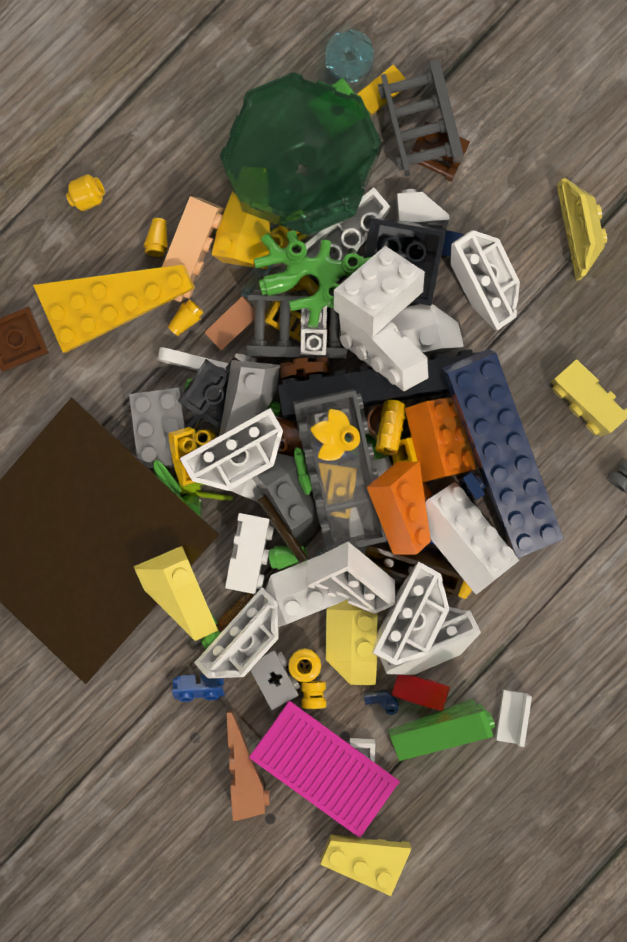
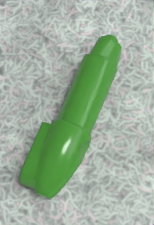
M296 447L294 459L299 475L298 479L304 493L308 495L311 493L312 487L302 449Z

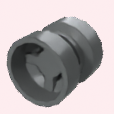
M621 458L617 463L616 470L611 471L606 479L625 493H627V459Z

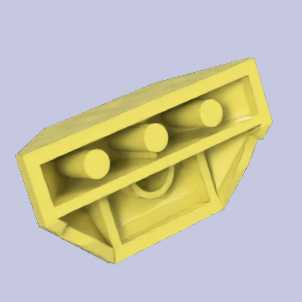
M563 178L560 179L556 186L576 281H578L587 274L604 249L605 243H607V234L604 228L601 229L600 219H602V210L600 205L596 204L595 197L568 179Z
M347 599L327 608L326 661L350 685H376L377 656L372 651L377 637L378 613L374 614L349 604Z

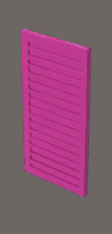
M291 701L287 702L284 709L249 756L255 763L359 838L400 783L397 778Z

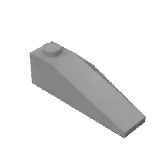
M232 360L219 436L267 410L277 391L280 365Z

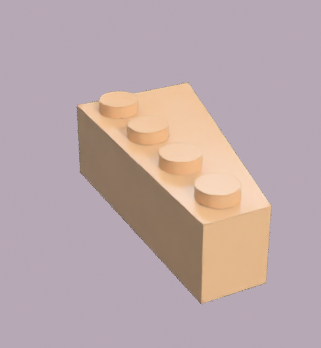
M190 196L162 267L185 265L192 282H194L196 275L199 276L203 269L204 257L213 244V237L221 224L225 208L202 198ZM194 289L174 300L183 302L186 298L190 299Z

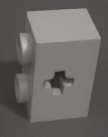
M275 649L264 654L250 670L271 710L299 695L297 689L301 687L299 682L292 675L288 674L285 668L288 666V662L282 651L277 653ZM274 671L276 675H282L279 684L275 681L270 682L271 672Z

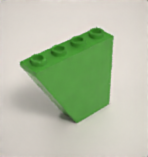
M473 699L445 708L444 711H437L388 729V733L399 761L493 737L491 729L495 728V724L490 712L488 713L487 709H484L480 703L477 704Z

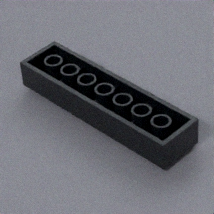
M472 349L457 352L458 355L448 357L447 353L432 356L433 359L427 361L428 379L406 391L401 390L395 384H391L386 377L376 372L371 366L357 368V372L349 374L347 370L332 372V376L324 378L322 374L307 376L308 380L298 382L297 378L282 380L283 384L278 385L283 419L296 418L293 401H301L352 388L356 390V394H361L364 407L384 404V401L387 400L403 401L450 393L441 368L477 353H473ZM346 398L306 407L308 416L326 413L329 409L340 410L348 408Z

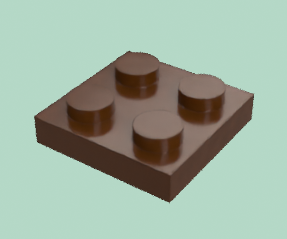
M29 306L0 318V369L2 372L9 371L49 354V350Z

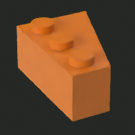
M420 462L395 463L368 485L367 490L392 553L418 554L431 542Z

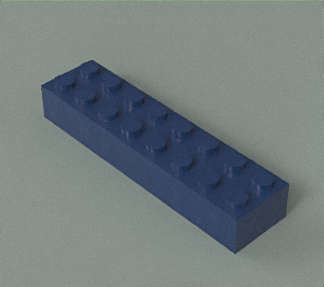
M487 349L441 368L508 547L514 551L517 558H520L563 540V535L497 353Z

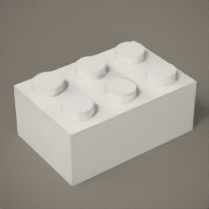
M384 246L334 289V310L373 337L423 292L425 272Z

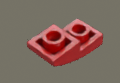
M398 674L392 696L428 708L444 711L450 686L428 678L423 679L415 675Z

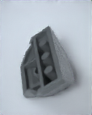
M277 453L274 466L252 478L261 494L267 496L298 544L301 545L315 536L319 525L313 493L311 490V493L306 495L301 488L294 457Z

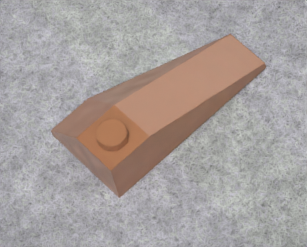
M228 710V746L231 749L229 769L231 775H233L230 786L233 821H238L265 814L266 806H270L269 790H264V783L256 763L249 758L251 751L233 710Z

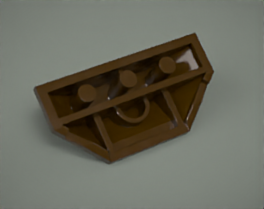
M388 541L368 545L364 554L395 580L396 593H398L417 562L441 574L446 597L458 596L464 579L441 551L426 546L418 554H393Z

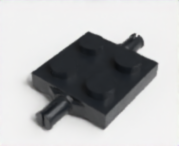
M233 356L226 368L216 366L205 359L178 399V402L189 408L193 414L185 428L191 427L196 430L200 422L204 421L221 429L232 360L240 361Z

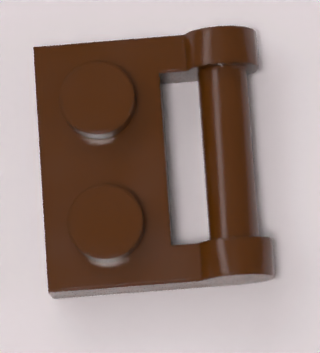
M440 131L418 137L410 154L418 153L421 149L425 151L444 146V143L448 142L446 133L441 134ZM459 137L463 154H465L470 141ZM446 155L440 158L451 162V167L432 159L417 163L445 176L446 180L452 182L461 162L454 164L452 157H447Z

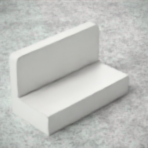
M502 689L495 735L496 741L515 743L520 747L525 746L532 696L528 693Z

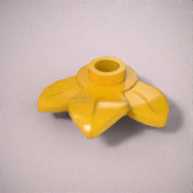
M329 409L328 421L319 422L310 428L315 438L323 443L317 456L322 460L339 459L345 451L354 450L360 443L359 431L350 425L347 416L339 410ZM346 433H349L352 437L350 443L345 441L344 436Z

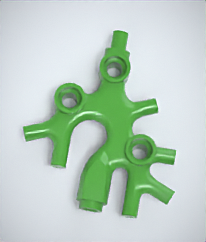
M296 231L286 233L289 244L285 249L280 248L269 233L264 235L261 241L269 250V254L254 258L255 268L284 263L287 269L281 273L263 276V279L259 280L262 295L267 294V296L286 292L293 288L303 276L308 274L314 275L319 280L318 291L310 297L289 301L291 311L303 308L309 310L308 326L312 328L318 327L319 316L325 306L334 308V296H331L329 293L334 292V289L339 286L337 284L338 279L342 276L348 278L371 258H363V256H359L356 253H349L343 260H333L330 257L331 241L321 240L318 255L310 258L307 257L306 245L298 240ZM295 249H298V250H300L301 252L298 253V254H296V253H293L292 251L295 250ZM354 262L356 266H350L348 263Z

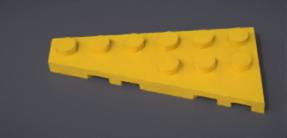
M185 265L33 285L63 353H67L195 289Z

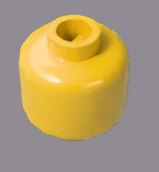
M87 174L69 183L66 197L72 207L76 206L80 211H86L102 203L105 190L99 178Z
M298 649L290 657L288 664L289 672L294 679L300 682L314 680L321 670V661L318 654L312 649Z

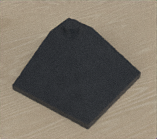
M371 217L364 258L373 257L386 246L425 272L423 292L412 303L431 306L446 228L424 223Z

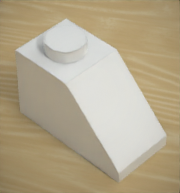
M406 189L397 194L398 221L424 223L434 226H446L448 224L449 214L423 192H416L415 189Z

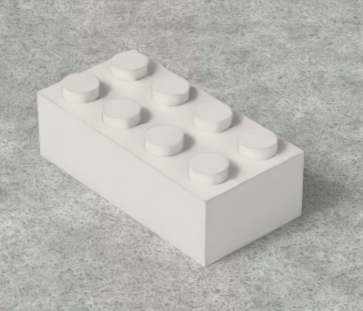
M456 482L425 502L431 540L476 595L519 561L514 551L508 547L499 536L497 530L490 525L481 511L472 503L465 491Z

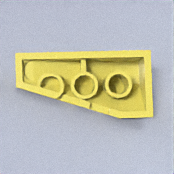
M182 546L134 566L143 589L195 641L218 631Z

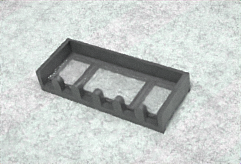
M352 388L301 401H293L326 552L346 542L351 543L355 548L388 541L367 490V486L379 476L377 469H372L370 459H374L372 445L366 442L365 434H369V428L366 418H361L360 409H364L361 394H356V390ZM329 409L342 411L347 416L350 425L359 431L360 443L354 450L345 451L339 459L322 460L317 456L323 443L315 438L310 428L319 422L328 421ZM346 433L344 436L345 441L350 443L352 437L349 433Z

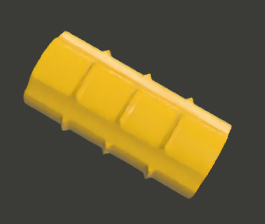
M397 400L384 401L383 409L380 413L381 420L378 425V436H376L375 450L384 455H395L398 453L401 431H403V420L405 419L406 405Z

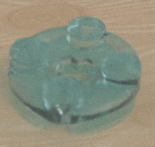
M359 31L339 32L329 40L326 46V66L338 79L343 78L345 81L357 82L360 78L366 76L373 66L374 50L372 43L365 34ZM351 50L354 51L356 59L345 60L346 56L343 53H349Z

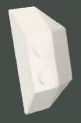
M471 230L453 242L451 246V266L472 308L494 330H499L517 317L516 306L520 281L500 240Z
M418 304L406 307L391 320L397 326L401 338L407 336L424 355L464 347L459 323L433 304L431 306Z
M270 408L183 456L180 460L192 481L229 491L274 466L283 430Z
M312 559L270 576L266 591L277 601L278 627L347 600V598L338 594L332 597L328 595V590L316 586L313 589L307 586V562Z
M417 562L400 587L395 597V605L390 607L378 631L372 651L374 655L393 665L428 655L449 612L440 573Z
M263 587L194 662L207 678L244 677L278 640L277 601Z
M449 607V612L428 655L398 665H393L382 658L380 659L387 674L415 675L461 655L481 632L470 610Z

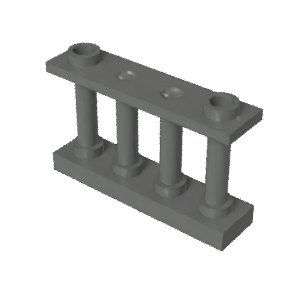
M439 59L429 61L430 70L426 71V74L388 84L385 73L381 75L382 83L378 84L381 99L386 98L400 153V155L396 156L399 171L404 169L406 177L410 176L409 165L446 155L447 157H452L454 164L463 162L464 159ZM429 84V86L434 85L436 94L432 95V98L394 108L391 94ZM435 108V110L440 109L442 118H439L438 122L400 132L397 121L398 117ZM440 131L441 134L446 133L448 142H445L444 146L406 156L403 141Z
M253 290V295H247V300H255L254 340H252V345H246V356L347 358V349L341 347V342H339V313L334 308H330L329 342L326 343V355L300 354V346H292V341H289V301L310 296H267V294L262 295L261 290ZM265 301H280V327L277 345H267V341L264 340Z

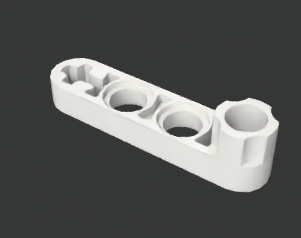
M160 347L157 357L158 361L195 371L199 370L205 359L219 367L226 368L228 363ZM235 354V357L240 361H257L256 358Z

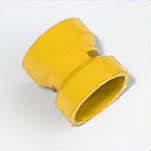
M326 681L301 682V690L304 693V697L301 700V708H326V699L324 698Z

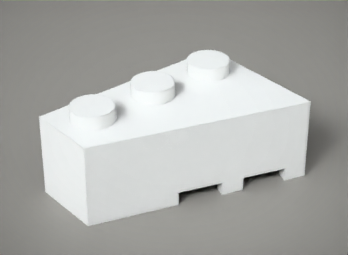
M349 542L307 562L308 587L313 589L316 586L328 590V595L335 597L338 594L347 598L349 604L374 614L395 605V580Z

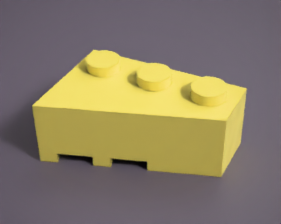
M576 359L550 382L553 385L552 390L559 398L562 399L564 397L570 403L569 409L577 417L581 416L587 422L586 427L593 435L596 436L598 434L602 437L610 434L627 419V408L623 410L614 401L616 396L611 391L607 393L599 385V380Z
M330 834L320 857V865L391 896L412 848L410 842H394L384 839L373 840Z

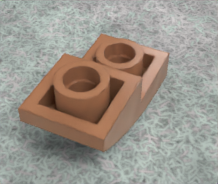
M242 296L204 333L222 351L255 320V308Z

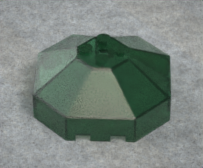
M292 72L246 92L239 115H236L229 132L230 137L220 153V160L243 212L309 236L355 216L381 153V139L361 96L353 93L347 95L337 91V87L318 80L314 83L303 79V75ZM299 164H302L304 167H309V169L306 170L307 175L303 176L301 173H296V171L299 169Z

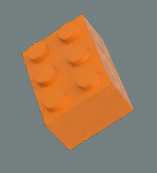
M453 398L426 401L405 408L417 461L420 462L422 482L477 470L475 457Z

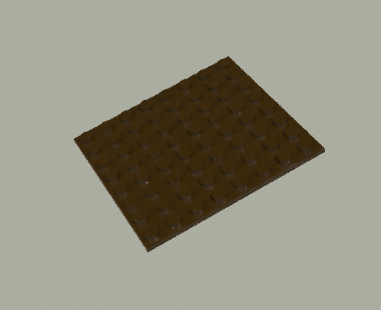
M71 397L0 479V603L81 681L87 684L158 605L143 589L134 566L182 546L192 567L220 534Z

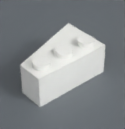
M239 513V523L234 537V547L225 588L256 594L257 589H261L263 585L264 575L260 574L262 564L267 565L269 550H266L265 546L267 540H272L274 525H270V519Z

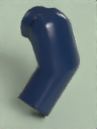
M387 690L363 693L365 705L378 703L389 715H394L398 712L399 702Z

